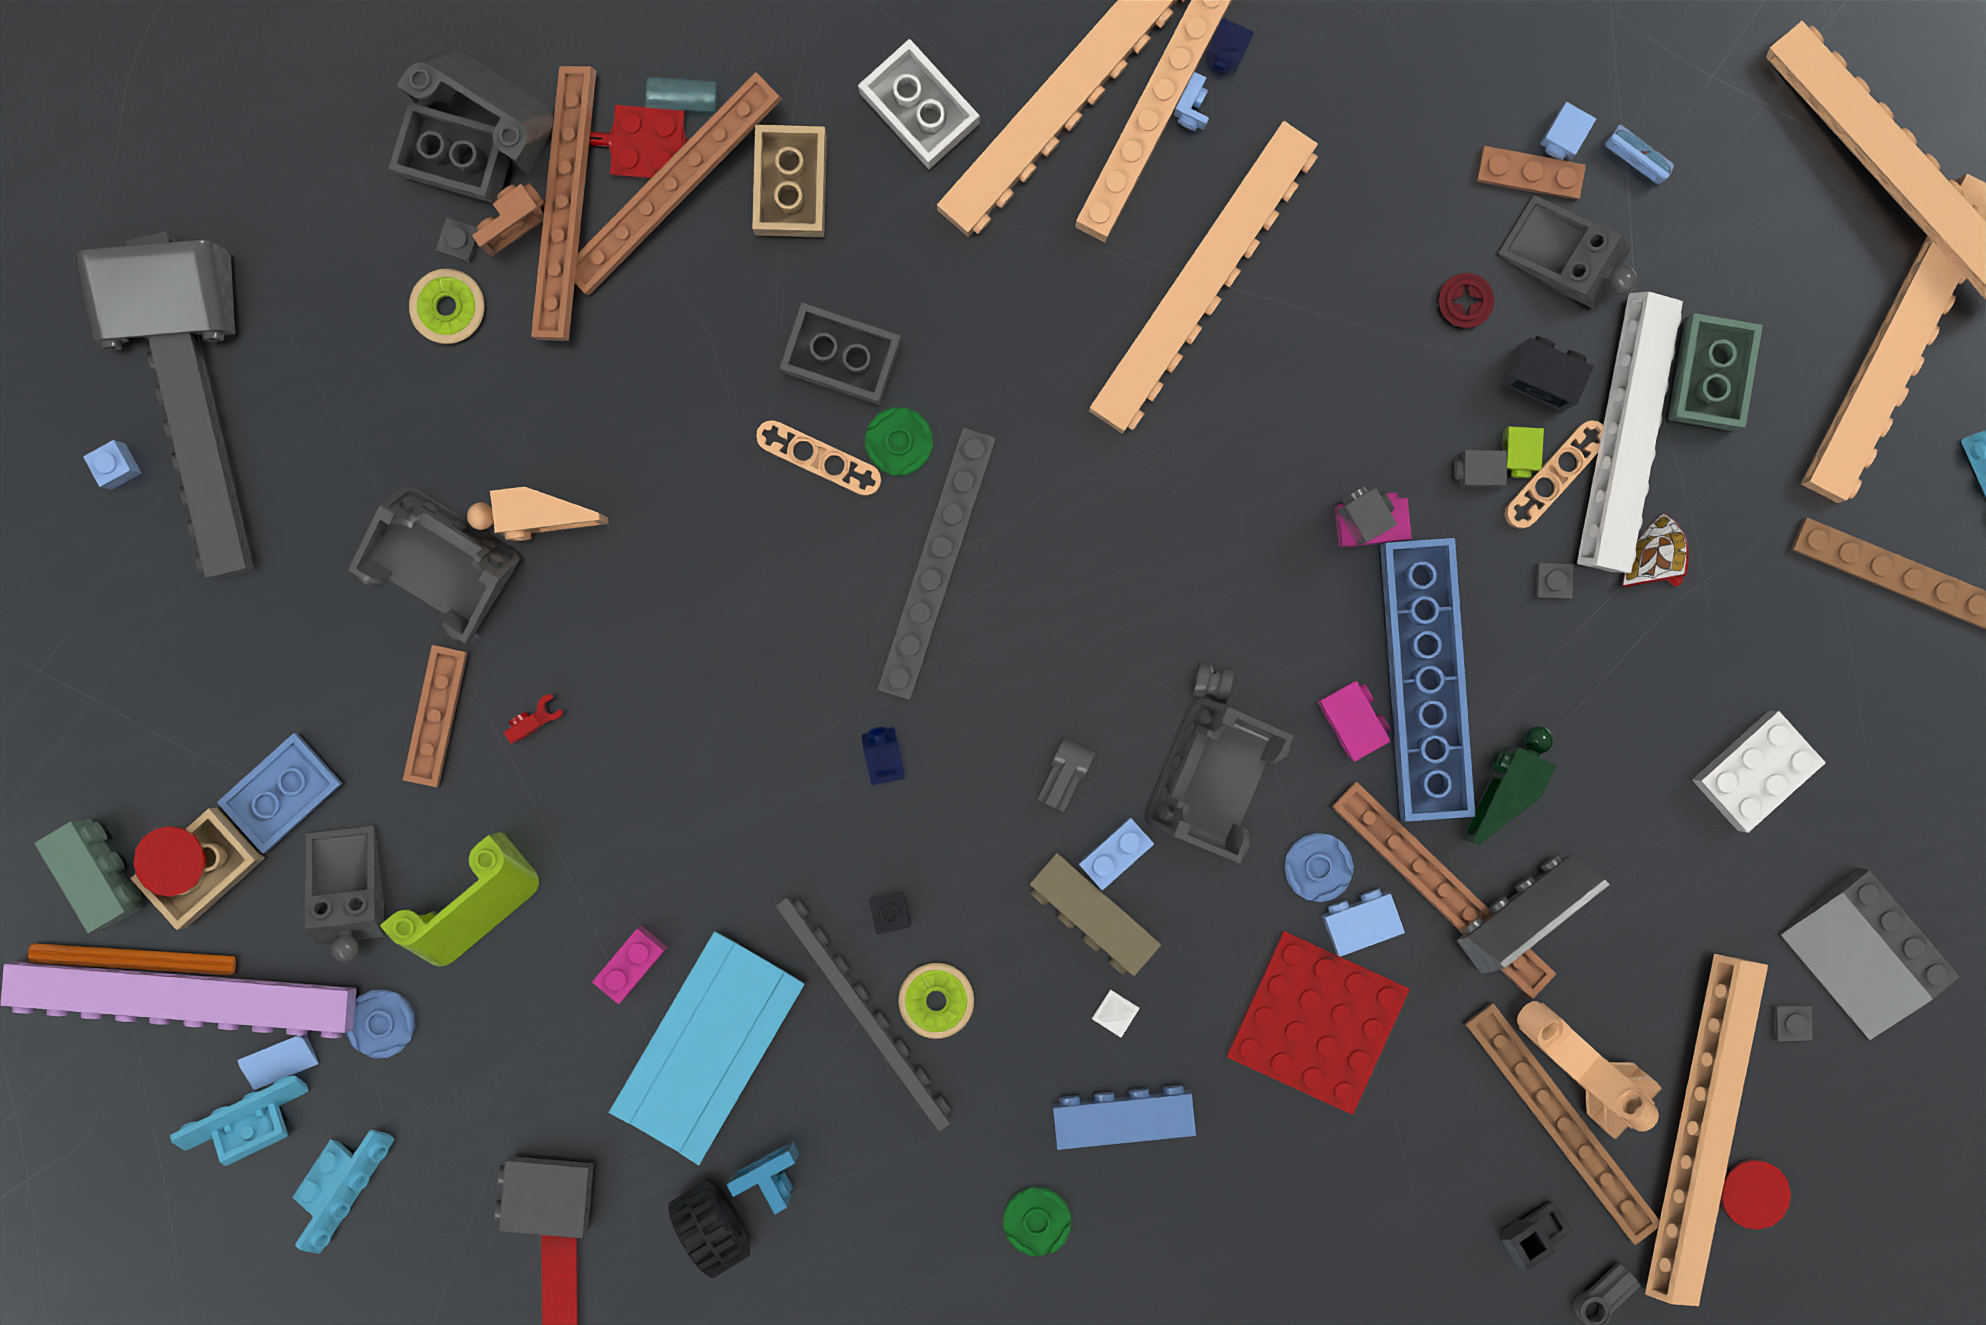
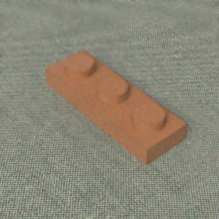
M1484 146L1481 152L1476 182L1577 201L1580 199L1586 165Z

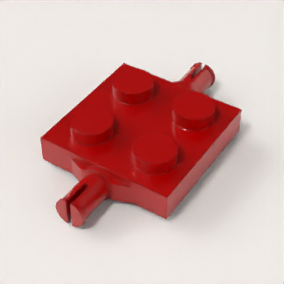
M615 105L614 124L610 133L590 131V138H600L602 140L589 139V146L609 147L611 153L610 175L651 179L689 141L684 131L685 111Z

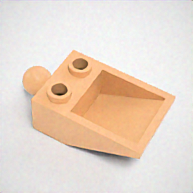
M527 487L490 491L492 507L487 503L478 502L473 504L467 512L468 523L473 528L485 530L494 522L495 533L505 536V540H511V542L532 540V533L608 524V517L598 512Z

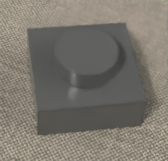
M446 217L436 251L471 263L477 245L472 235L478 230L474 226Z
M1537 563L1536 598L1573 599L1574 564Z
M1774 1005L1775 1040L1813 1041L1812 1006Z

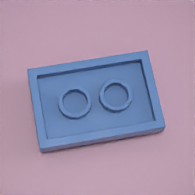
M293 733L226 793L217 804L261 853L265 854L343 783L300 735Z

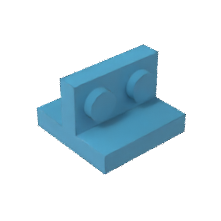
M792 1141L733 1173L726 1184L732 1196L734 1197L758 1184L774 1214L786 1209L792 1197L790 1191L793 1190V1186L786 1173L783 1171L779 1174V1172L795 1164L799 1155L795 1143Z

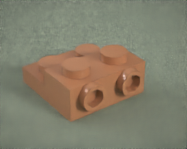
M530 183L525 186L520 184L517 187L510 185L503 189L497 195L498 200L493 203L500 216L496 219L494 216H491L476 227L478 231L472 237L490 257H493L543 221L544 212L542 209L545 207V202Z

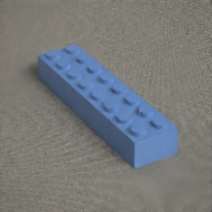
M1455 538L1381 544L1380 552L1400 820L1407 822L1475 817Z

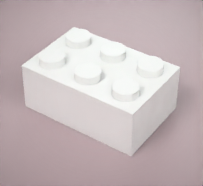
M910 39L858 85L860 95L928 169H931L980 124V115Z
M1768 711L1694 777L1692 781L1737 831L1749 833L1826 762L1780 711Z

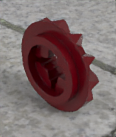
M1461 273L1451 277L1443 285L1438 304L1440 305L1442 316L1452 326L1468 329L1482 324L1490 316L1494 307V294L1488 282L1482 277L1473 273ZM1464 287H1466L1469 298L1480 300V302L1469 306L1467 315L1463 305L1457 304V302L1452 303V301L1462 297L1463 291H1465Z

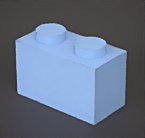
M1128 817L1085 855L1078 864L1103 890L1152 847L1154 843L1132 818Z
M1380 888L1361 894L1362 901L1349 905L1347 900L1327 907L1329 913L1323 914L1322 918L1336 955L1341 957L1405 933L1390 893H1381Z

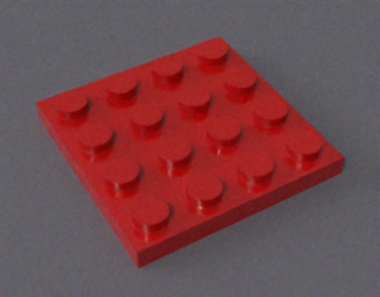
M1282 931L1226 1057L1353 1115L1410 988L1286 931Z

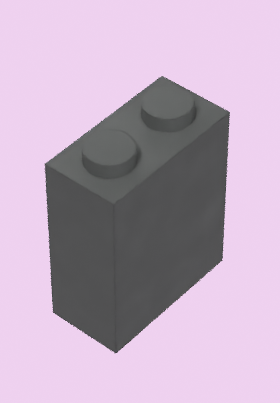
M513 1156L505 1161V1165H500L498 1171V1186H503L502 1200H497L495 1206V1221H500L499 1231L583 1238L588 1233L594 1163Z

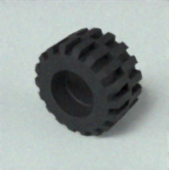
M705 1180L669 1202V1217L678 1239L694 1264L708 1277L715 1278L750 1256L749 1240L738 1216L722 1192L712 1183Z

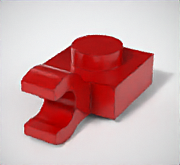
M553 694L545 695L538 701L537 711L534 714L528 716L525 711L508 722L511 728L503 733L510 744L518 743L543 727L546 723L563 716L564 711L562 709L553 714L548 713L546 710V704L555 698Z

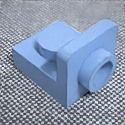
M1196 72L1192 74L1174 111V116L1179 118L1177 122L1193 131H1196L1197 127L1204 130L1209 120L1207 116L1192 109L1193 106L1198 109L1200 108L1208 92L1207 89L1203 88L1206 77Z

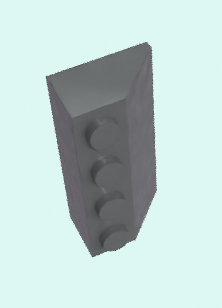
M1556 855L1540 867L1543 872L1535 879L1529 876L1514 887L1517 893L1511 898L1507 899L1504 896L1494 902L1489 907L1492 913L1483 920L1477 917L1462 928L1465 934L1457 939V942L1481 974L1505 969L1609 886V883L1573 855L1559 858Z

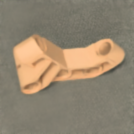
M1532 1001L1522 1008L1517 1017L1519 1029L1586 1090L1587 1115L1605 1132L1616 1140L1627 1127L1644 1132L1655 1126L1659 1113L1652 1099L1662 1088L1654 1079L1633 1062H1608L1544 1003Z

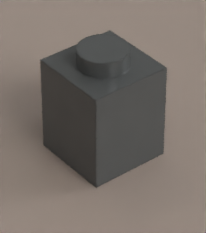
M1465 450L1461 452L1460 458H1455L1454 478L1460 479L1459 487L1502 488L1506 486L1507 451Z

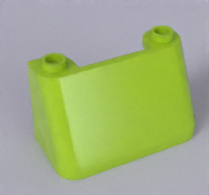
M503 831L490 834L479 842L469 855V865L479 878L477 882L438 914L432 911L426 915H418L411 911V909L400 910L390 916L380 926L396 944L432 965L438 967L446 966L454 962L532 897L538 889L539 877Z

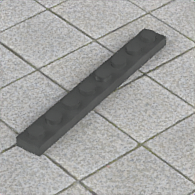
M967 428L962 429L877 690L911 700L996 440L994 437Z
M790 896L776 905L779 912L938 1132H940L950 1124L951 1120L948 1114L952 1111L941 1095L936 1098L928 1088L932 1084L921 1067L915 1070L907 1058L911 1054L900 1039L894 1041L887 1030L891 1028L890 1024L880 1011L874 1014L866 1003L870 1000V997L859 982L853 985L846 975L850 972V969L841 956L838 954L833 957L826 946L830 942L819 927L813 929L808 923L806 917L810 914L798 898L793 901Z

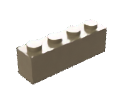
M1057 851L1029 882L1034 888L1030 894L1045 907L1049 902L1060 911L1056 917L1071 930L1075 925L1086 934L1082 940L1097 953L1101 948L1112 957L1108 963L1123 976L1127 971L1135 976L1161 946L1158 940Z

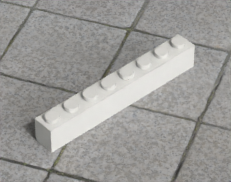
M1653 292L1629 293L1577 560L1579 565L1609 572L1631 573L1632 565L1636 558L1635 549L1638 533L1643 521L1642 512L1645 497L1649 490L1648 481L1651 465L1656 453L1655 444L1658 429L1662 423L1661 413L1664 397L1669 386L1668 377L1671 361L1675 355L1674 345L1682 318L1681 309L1683 301Z

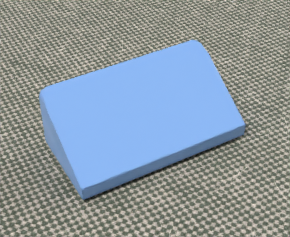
M308 1035L294 1036L237 1060L239 1067L253 1090L319 1064Z

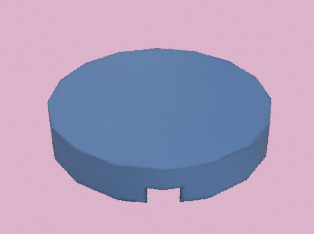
M1323 833L1304 835L1294 842L1286 854L1284 863L1286 880L1293 891L1306 900L1317 902L1332 900L1343 893L1349 885L1354 869L1351 853L1344 843L1332 835Z
M388 989L371 990L357 997L355 1001L353 1030L346 1032V1035L351 1045L363 1054L375 1059L388 1058L402 1051L412 1040L416 1028L415 1013L409 1001L399 993Z

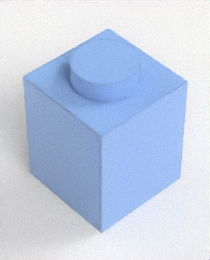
M1565 102L1549 126L1540 145L1546 147L1545 152L1551 157L1561 161L1565 158L1570 161L1578 152L1596 118Z
M112 440L83 456L99 487L113 490L142 474L126 443Z

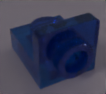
M1223 18L1205 58L1210 60V65L1222 72L1233 70L1237 72L1254 31Z
M877 727L861 735L872 786L906 778L894 727Z

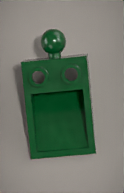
M1536 726L1527 732L1525 736L1527 750L1520 747L1507 746L1505 751H1498L1491 766L1495 770L1478 804L1475 817H1472L1462 837L1463 840L1480 845L1542 797L1557 766L1539 757L1540 754L1549 751L1553 744V736L1547 728Z

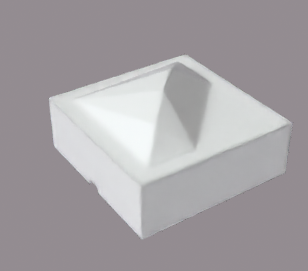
M1110 989L1092 1016V1019L1119 1037H1122L1140 1008Z

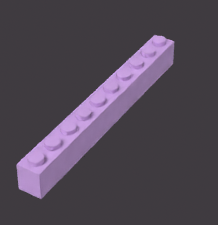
M14 961L5 963L3 966L0 1006H12V1012L34 1013V1008L47 1009L46 1015L68 1016V1011L81 1012V1018L102 1019L103 1014L115 1015L116 1021L134 1022L138 1016L149 1017V1023L171 1024V1019L184 1020L183 1026L205 1027V1022L218 1023V1029L238 1030L239 1025H251L253 1032L270 1033L276 1027L287 1028L286 1034L308 1035V1030L321 1031V1037L342 1038V1033L353 1030L356 988Z

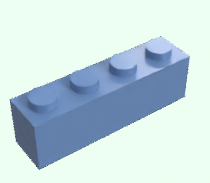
M1183 1085L1165 1086L1162 1093L1149 1094V1089H1133L1128 1091V1096L1115 1097L1114 1092H1102L1094 1094L1093 1100L1080 1101V1096L1077 1095L1064 1096L1059 1098V1103H1053L1057 1150L1196 1136L1192 1093L1190 1090H1184Z

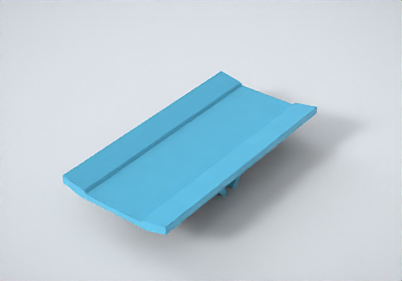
M714 931L609 1113L635 1126L676 1150L697 1165H700L805 983Z

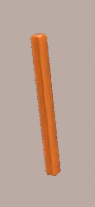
M38 943L31 944L28 949V960L31 963L232 975L236 969V958L234 956Z

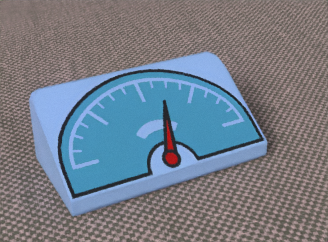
M1618 125L1605 142L1607 148L1657 185L1665 181L1672 172L1674 164L1622 125Z

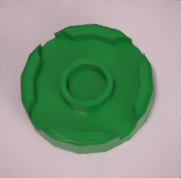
M892 407L878 413L869 423L865 435V450L870 461L880 471L892 476H907L920 470L929 460L933 449V434L927 421L918 412L907 408Z
M1031 1186L1018 1191L1008 1201L1003 1212V1229L1008 1242L1017 1251L1028 1256L1048 1255L1056 1252L1066 1242L1071 1231V1214L1066 1201L1057 1192L1046 1187Z

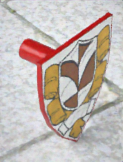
M1663 513L1648 526L1638 539L1635 549L1636 558L1632 565L1631 573L1624 574L1623 587L1667 580L1672 586L1676 587L1682 583L1683 577L1687 575L1689 546L1685 533L1675 520Z

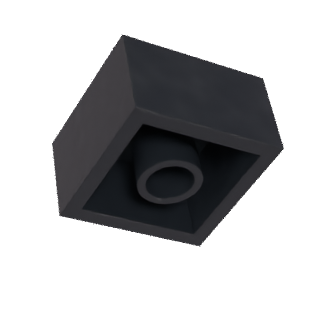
M1536 336L1535 339H1527L1517 346L1501 384L1562 411L1577 405L1594 366L1586 363L1587 357L1578 352L1568 350L1567 353L1555 349V343L1546 338Z

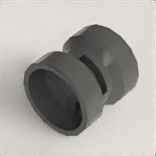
M1200 662L1192 695L1203 698L1208 693L1215 701L1226 704L1233 682L1234 670L1223 668L1215 672L1211 664Z

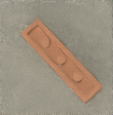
M436 645L431 647L404 771V781L432 787H439L468 652Z

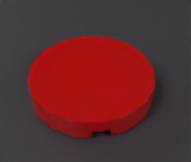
M167 826L154 829L142 838L135 850L133 863L136 876L145 888L157 895L170 897L186 893L198 885L205 873L207 858L200 840L195 834L181 827Z
M1757 1159L1744 1160L1732 1166V1169L1725 1175L1720 1200L1726 1214L1739 1225L1757 1230L1771 1227L1781 1220L1789 1208L1791 1191L1788 1180L1780 1169L1764 1160Z

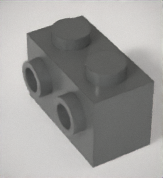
M1362 487L1342 499L1345 506L1338 509L1340 516L1358 546L1397 525L1390 513L1394 510L1392 502L1385 492L1379 494L1377 488L1367 492L1366 488Z

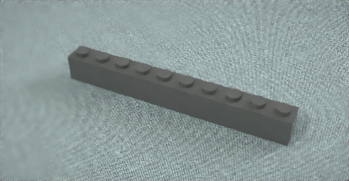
M164 231L125 242L126 246L176 242V238ZM182 333L146 336L144 338L149 339L151 352L147 354L151 370L157 373L159 385L155 387L156 396L159 404L165 407L167 419L163 421L164 430L168 439H172L175 452L171 454L173 467L177 473L181 474L183 486L179 487L180 497L185 507L188 506L191 519L187 521L188 531L192 540H196L199 553L195 554L197 568L208 579H218L252 571L254 567L199 335Z

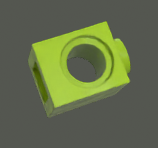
M1509 426L1503 430L1502 451H1507V471H1511L1510 477L1531 478L1532 473L1542 470L1544 428Z

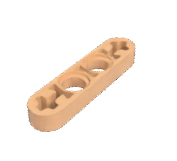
M766 421L757 430V442L765 451L862 496H871L881 486V475L872 465L780 422ZM774 427L778 428L777 434L788 440L789 434L795 435L788 445L787 454L781 453L785 446L778 442H773L771 446L766 445L767 439L763 436L765 430L771 432ZM805 441L812 445L813 455L810 459L801 461L794 456V447L799 442ZM831 456H838L844 461V470L839 475H830L825 470V462ZM851 463L858 465L854 469L856 473L865 475L867 471L872 472L871 478L876 481L873 487L867 485L865 490L859 488L860 481L853 477H850L849 484L844 482L843 480L849 474Z
M1593 420L1584 422L1568 436L1542 465V470L1536 472L1507 504L1504 515L1510 526L1522 529L1530 527L1538 520L1599 452L1603 424ZM1584 429L1587 431L1596 429L1598 433L1595 435V438L1598 442L1597 444L1591 442L1582 449L1583 452L1588 454L1584 458L1582 452L1570 444L1574 441L1577 446L1586 438L1583 432ZM1564 452H1569L1576 458V467L1571 472H1566L1559 466V457ZM1540 478H1548L1553 483V492L1549 497H1541L1536 492L1535 485ZM1528 492L1532 500L1540 503L1541 507L1538 509L1537 505L1533 504L1526 512L1529 517L1528 520L1520 519L1517 521L1514 518L1517 514L1514 507L1515 505L1517 507L1526 505L1530 499L1524 495Z

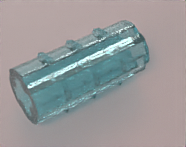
M666 77L647 78V108L697 111L698 113L700 111L716 112L717 81L687 80L683 78L669 79Z

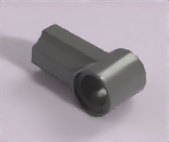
M1064 737L1051 763L1053 767L1037 799L1064 812L1079 780L1084 778L1095 752Z
M1618 1262L1588 1291L1581 1292L1576 1296L1572 1305L1573 1313L1586 1325H1606L1611 1318V1314L1641 1285ZM1596 1301L1599 1306L1598 1312L1595 1316L1587 1318L1585 1315L1587 1305Z

